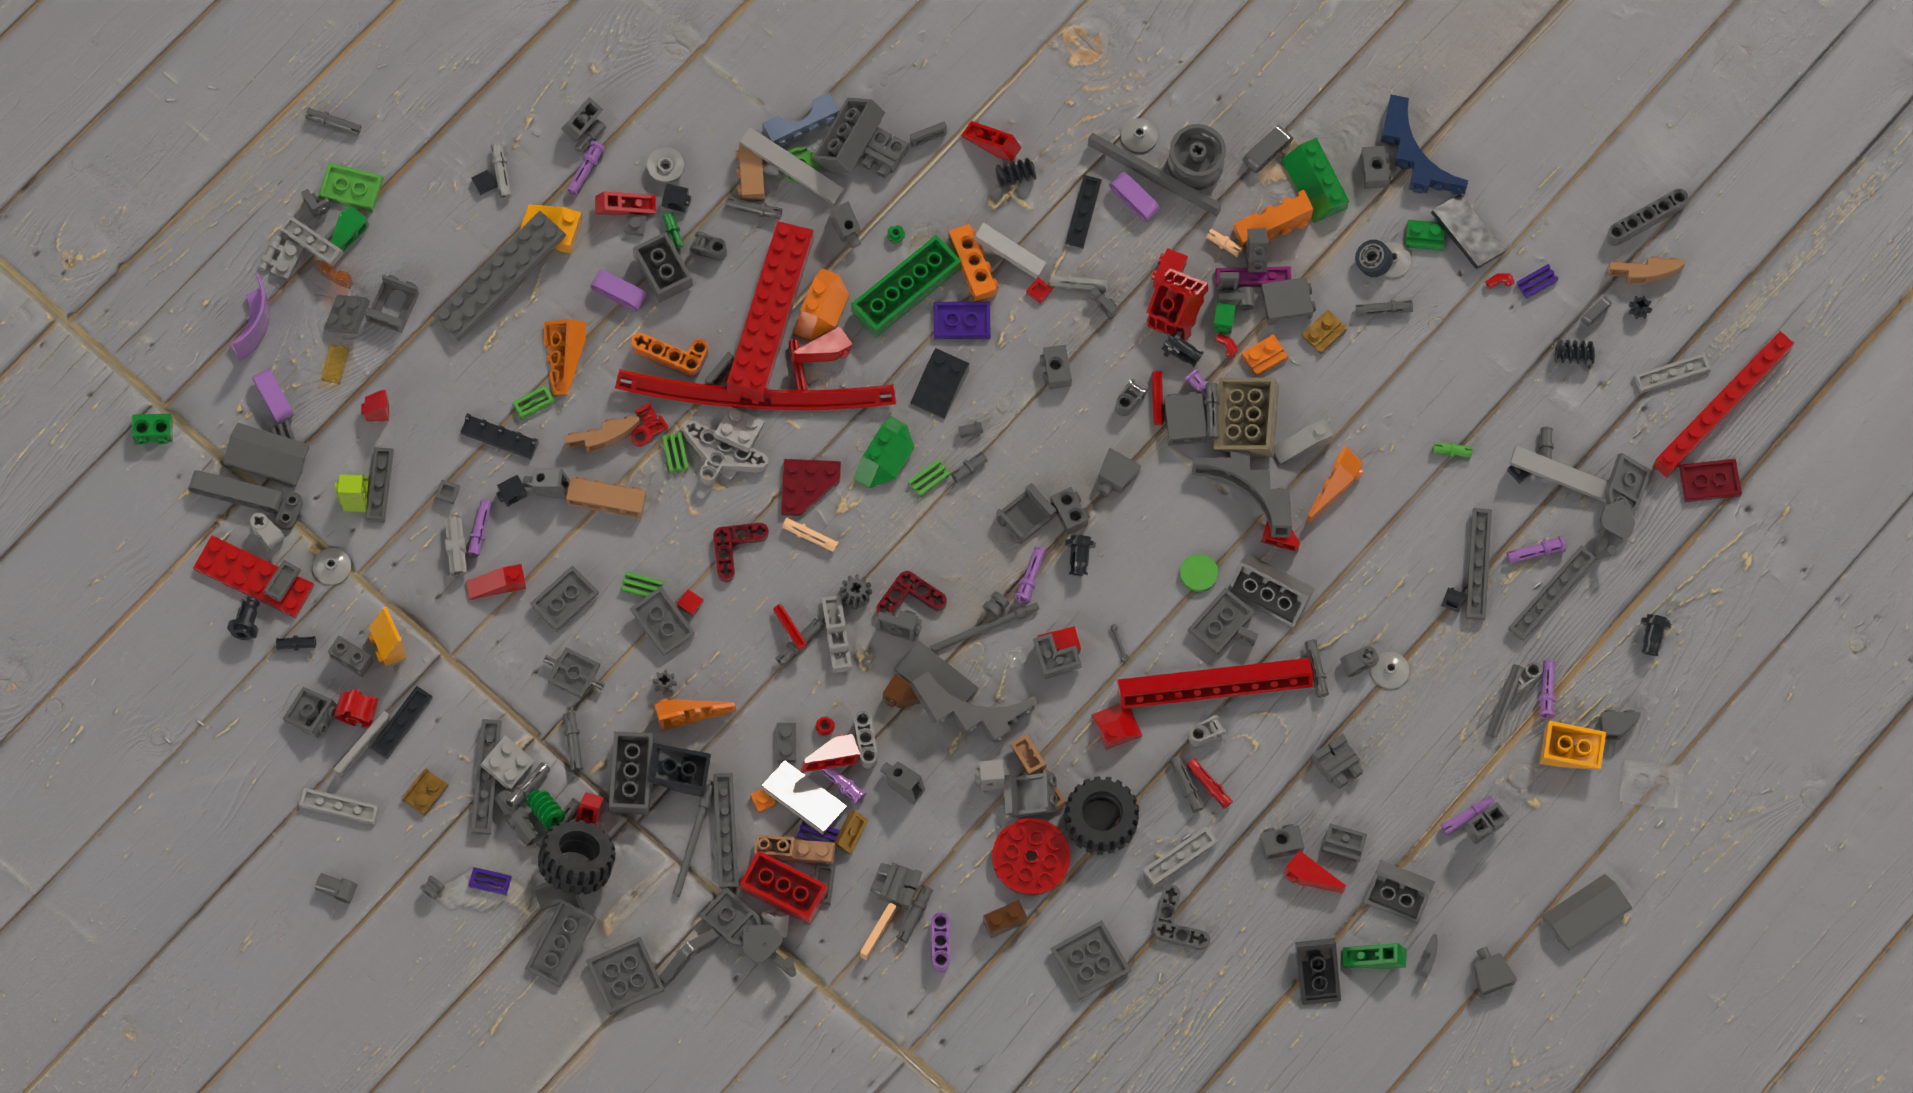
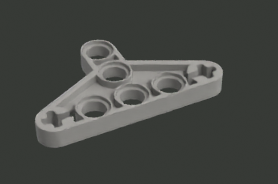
M693 420L687 421L684 424V437L705 461L699 474V479L703 484H713L721 471L763 472L767 469L768 457L765 454L751 448L747 453L748 456L741 458L737 453L743 450L731 446L728 450L720 447L724 442L714 438L715 430ZM692 428L695 429V431L688 432V429H689V430H691ZM705 435H711L714 439L708 442L705 441L703 437ZM714 457H719L722 460V462L720 464H714L712 462V459ZM759 460H762V461H763L762 463H760L759 465L756 464V462H759ZM711 472L713 474V477L709 479L705 478L703 476V473Z

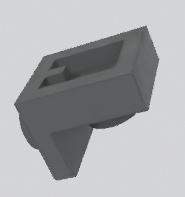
M308 189L301 192L303 201L314 217L323 215L330 209V203L327 198L319 202L315 193L311 194Z

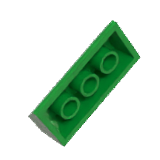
M1317 138L1298 145L1281 159L1297 192L1305 190L1313 207L1311 217L1313 223L1348 208L1349 199Z

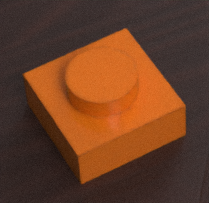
M762 789L750 794L758 813L776 805L775 799Z

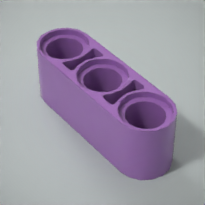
M1122 172L1109 184L1111 190L1143 221L1147 222L1160 210L1158 203L1127 173Z
M599 270L590 285L591 289L633 311L639 310L647 296L646 292L604 270Z
M270 369L252 377L276 423L294 415L291 406Z
M937 912L933 915L931 922L932 966L937 972H945L950 964L949 917L944 912ZM939 919H942L945 921L946 924L942 927H939L935 924V922ZM941 938L946 943L943 946H939L935 941ZM944 958L946 963L938 965L936 959Z

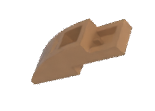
M1659 256L1647 258L1645 264L1641 262L1624 263L1623 261L1616 260L1609 263L1607 276L1626 277V284L1657 282L1681 272L1685 266V260H1680L1679 258L1662 259Z
M626 416L620 420L607 419L605 422H601L602 430L590 429L584 433L571 432L564 436L566 449L585 446L586 453H590L615 445L630 436L632 431L640 426L639 416Z
M757 835L754 854L756 855L759 850L775 859L805 864H816V862L833 864L836 844L832 842L796 840L794 837Z

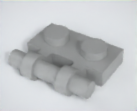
M275 235L273 241L271 240L268 244L269 248L266 254L260 260L259 268L266 271L268 266L273 267L271 275L289 281L305 249L301 245L289 240L282 246L280 245L282 238ZM275 251L280 253L277 260L272 259Z

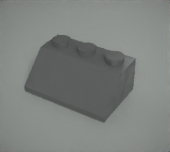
M1380 860L1364 902L1419 924L1435 881Z

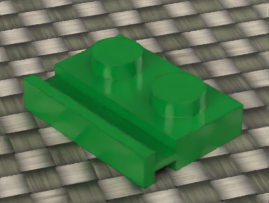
M1408 219L1405 247L1443 251L1445 230L1439 222Z

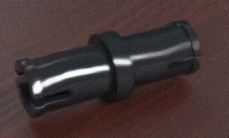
M294 635L291 638H276L277 650L294 649V651H299L302 648H316L317 645L316 636L298 637V635Z

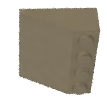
M1219 378V439L1214 440V451L1227 453L1250 452L1251 457H1274L1279 384L1275 378Z

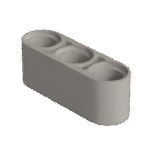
M859 710L854 715V729L860 753V763L864 768L871 769L877 764V748L872 719L868 711ZM859 718H866L868 721L865 724H860L857 720ZM863 736L871 738L867 743L862 742L860 739ZM870 754L874 759L866 761L864 756Z

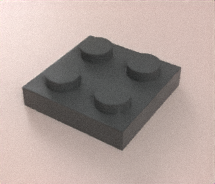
M337 295L324 329L328 332L357 334L370 300L366 297Z

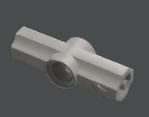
M449 517L445 519L447 539H445L447 556H449L450 575L459 577L467 574L465 537H463L462 519L459 517Z

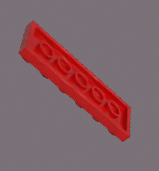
M213 535L209 538L193 567L195 571L294 618H297L314 587V583L297 576L281 603L265 595L263 591L279 567Z

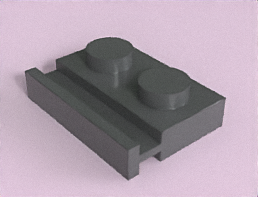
M1330 823L1322 852L1360 862L1367 834Z

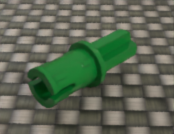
M666 213L662 217L667 229L666 232L676 250L683 247L679 233L680 227H677L674 213Z

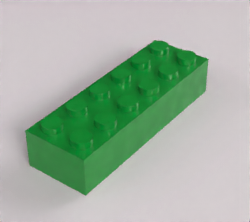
M935 235L852 302L851 312L877 338L961 270V260Z

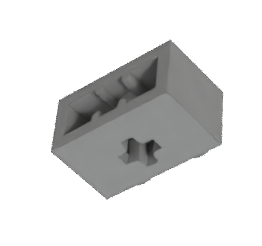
M1003 760L979 761V768H976L975 781L976 785H980V791L1004 788Z

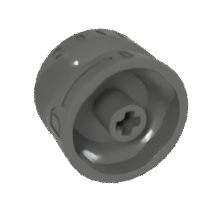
M1192 124L1180 129L1174 135L1170 145L1168 158L1170 175L1196 190L1207 189L1214 185L1221 177L1226 155V145L1222 136L1212 127L1202 124Z

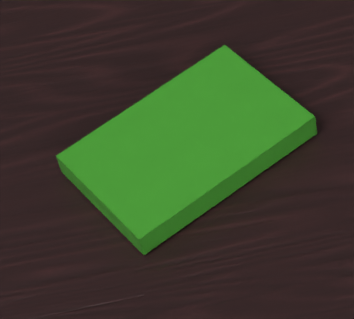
M329 163L318 197L322 200L327 198L330 202L347 206L351 205L355 208L373 212L384 178L382 175Z

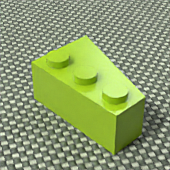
M339 474V481H335V492H337L339 505H342L344 512H366L369 476Z

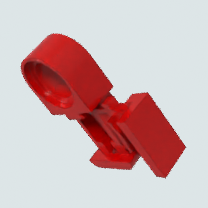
M650 402L635 411L637 417L639 416L643 420L642 425L634 429L631 434L632 443L635 446L643 447L652 442V437L664 430L669 431L667 423L661 415L657 416ZM638 433L645 435V439L641 442L636 441L634 438Z

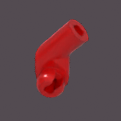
M1496 273L1485 281L1489 289L1503 282L1505 286L1509 287L1515 282L1510 273Z
M1218 333L1215 342L1227 348L1225 354L1228 357H1235V353L1238 352L1235 341Z

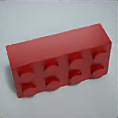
M759 850L739 884L742 891L809 925L828 893V886Z

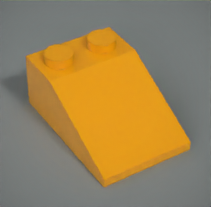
M529 204L520 230L541 211L566 234V237L554 250L571 254L583 221L582 213L565 207Z
M386 606L382 608L368 627L370 634L367 635L371 645H376L378 651L375 654L378 661H383L385 667L407 658L400 635Z
M1549 721L1544 729L1539 764L1562 768L1600 770L1606 732Z

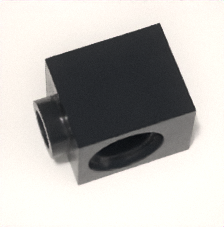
M667 183L662 198L663 208L685 212L686 206H690L692 197L689 195V188Z
M518 475L497 485L498 492H496V495L501 503L505 502L507 507L528 497L527 491Z

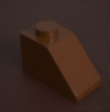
M894 674L883 692L884 702L891 707L896 706L898 708L920 704L919 699L909 685L910 683Z

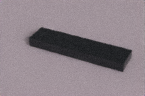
M1087 175L1083 176L1065 244L1084 249L1102 179Z
M416 686L371 745V749L387 759L432 700V695Z

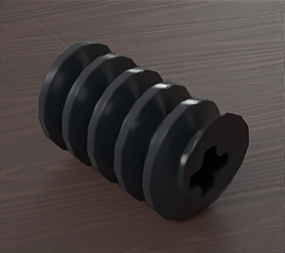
M1028 157L1024 159V163L1019 159L1017 165L1014 161H1011L1010 167L1007 163H1003V168L1000 165H996L995 168L999 187H1001L1002 182L1005 187H1008V181L1015 185V179L1022 183L1023 177L1028 182L1030 175H1032L1034 180L1037 179L1034 164Z
M1559 339L1555 347L1554 361L1557 363L1558 358H1561V362L1564 363L1565 359L1568 358L1569 364L1572 363L1573 359H1576V363L1579 364L1580 360L1583 359L1584 365H1586L1588 359H1590L1593 365L1595 361L1594 344L1592 341H1588L1586 346L1584 340L1580 344H1578L1577 340H1574L1571 345L1570 340H1566L1563 343V340Z

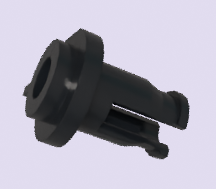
M1180 330L1176 334L1171 332L1161 348L1165 351L1163 356L1168 357L1172 354L1183 362L1191 364L1194 368L1204 352H1200L1192 344L1180 338L1182 335Z
M1071 535L1070 539L1065 540V546L1071 547V572H1069V575H1088L1089 550L1095 548L1096 543L1091 541L1090 536Z
M247 597V601L241 599L242 604L238 609L236 619L230 620L227 626L231 635L240 640L257 638L259 631L254 623L257 616V607L260 606V602L255 598Z
M1647 614V617L1641 618L1640 623L1645 625L1644 646L1641 650L1643 654L1658 656V649L1661 644L1662 635H1664V630L1671 629L1672 624L1669 623L1670 620L1668 618L1654 614Z

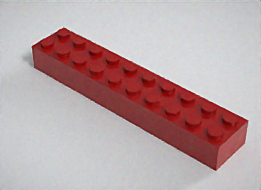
M777 221L727 380L728 394L764 402L814 241L813 229Z

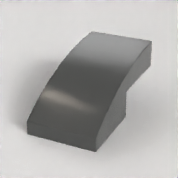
M1433 934L1422 954L1429 958L1420 973L1426 979L1436 958L1438 945L1436 934Z

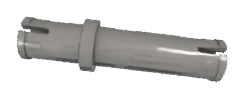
M496 142L490 145L493 154L492 165L496 171L499 196L501 199H506L512 196L506 170L507 159L504 157L502 143Z
M1069 274L1067 276L1050 275V286L1066 287L1068 290L1070 288L1092 290L1096 287L1099 291L1106 292L1107 280L1071 277L1072 275ZM1060 281H1070V282H1077V283H1068V282H1060ZM1080 283H1091V284H1096V285H1087V284H1080Z

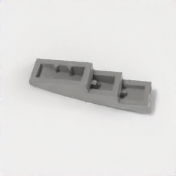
M841 596L822 597L833 673L852 671Z

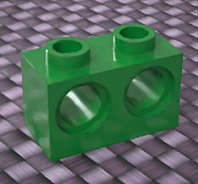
M171 413L133 414L132 438L134 443L145 445L149 442H156L158 444L173 442V418ZM143 427L148 428L144 433L138 432ZM161 427L167 428L164 432H158V429Z

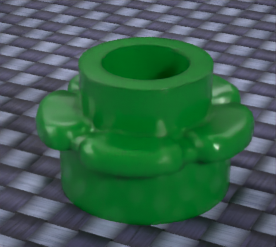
M899 225L891 226L888 229L887 238L893 243H899L905 238V231Z

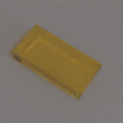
M330 344L321 377L322 381L341 384L349 347Z

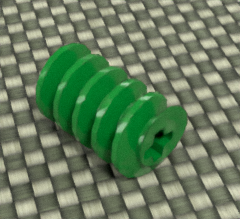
M535 790L528 795L526 799L527 806L534 812L546 829H550L552 826H557L558 823L563 822L566 813L554 798L550 796L548 791Z

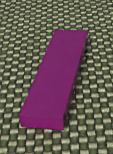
M1291 266L1267 267V272H1248L1247 267L1215 269L1216 288L1218 287L1220 272H1239L1238 287H1261L1264 283L1291 280Z

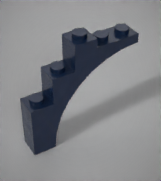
M1391 94L1381 142L1390 146L1399 145L1395 166L1404 170L1413 169L1409 190L1422 194L1427 193L1428 188L1432 187L1437 191L1447 190L1457 195L1465 194L1468 180L1453 176L1440 169L1420 150L1409 125V98Z

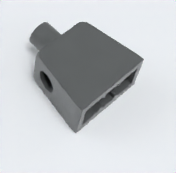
M849 201L831 208L829 218L842 242L848 241L851 248L859 246L861 242L858 235L861 229Z
M1109 448L1098 474V481L1102 483L1099 492L1106 497L1110 495L1112 490L1122 493L1140 473L1141 465Z
M534 469L533 476H524V487L532 488L537 496L566 499L570 480L563 469Z
M886 762L881 767L880 772L886 775L888 785L914 805L925 791L922 777L900 762H896L894 766Z
M1483 947L1476 951L1480 960L1474 963L1473 971L1480 997L1515 985L1517 978L1500 953L1491 956L1488 947Z

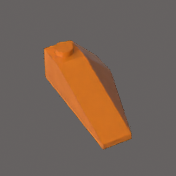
M572 319L544 321L543 341L544 346L548 348L549 355L546 359L547 363H550L551 366L549 377L553 396L568 395L586 340V322Z

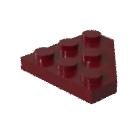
M784 459L781 515L801 516L813 503L815 504L828 490L833 486L835 487L840 482L841 461Z

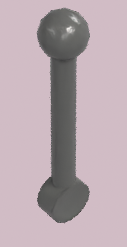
M1113 624L1110 628L1115 634L1121 651V660L1127 662L1129 656L1125 654L1117 631L1118 626Z

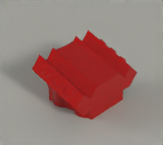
M1170 268L1164 274L1162 281L1157 282L1146 311L1149 314L1147 326L1167 335H1170L1171 332L1176 334L1180 330L1182 332L1180 338L1187 341L1192 335L1191 328L1196 324L1200 307L1204 303V295L1209 291L1208 283Z

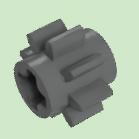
M667 670L661 674L657 672V679H653V684H658L655 687V691L660 690L663 695L668 691L673 693L672 686H677V681L673 680L675 677L674 673L669 675ZM664 680H667L666 685H662Z

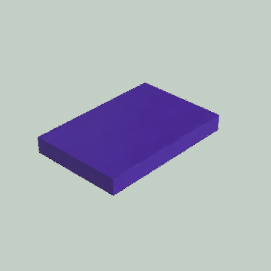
M990 301L933 302L934 339H991Z

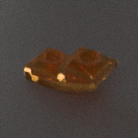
M316 260L317 270L324 277L337 285L351 289L353 283L351 275L345 271L337 272L335 265L331 267L323 260Z

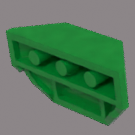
M890 416L881 425L863 454L853 480L868 488L895 480L915 448L908 425Z

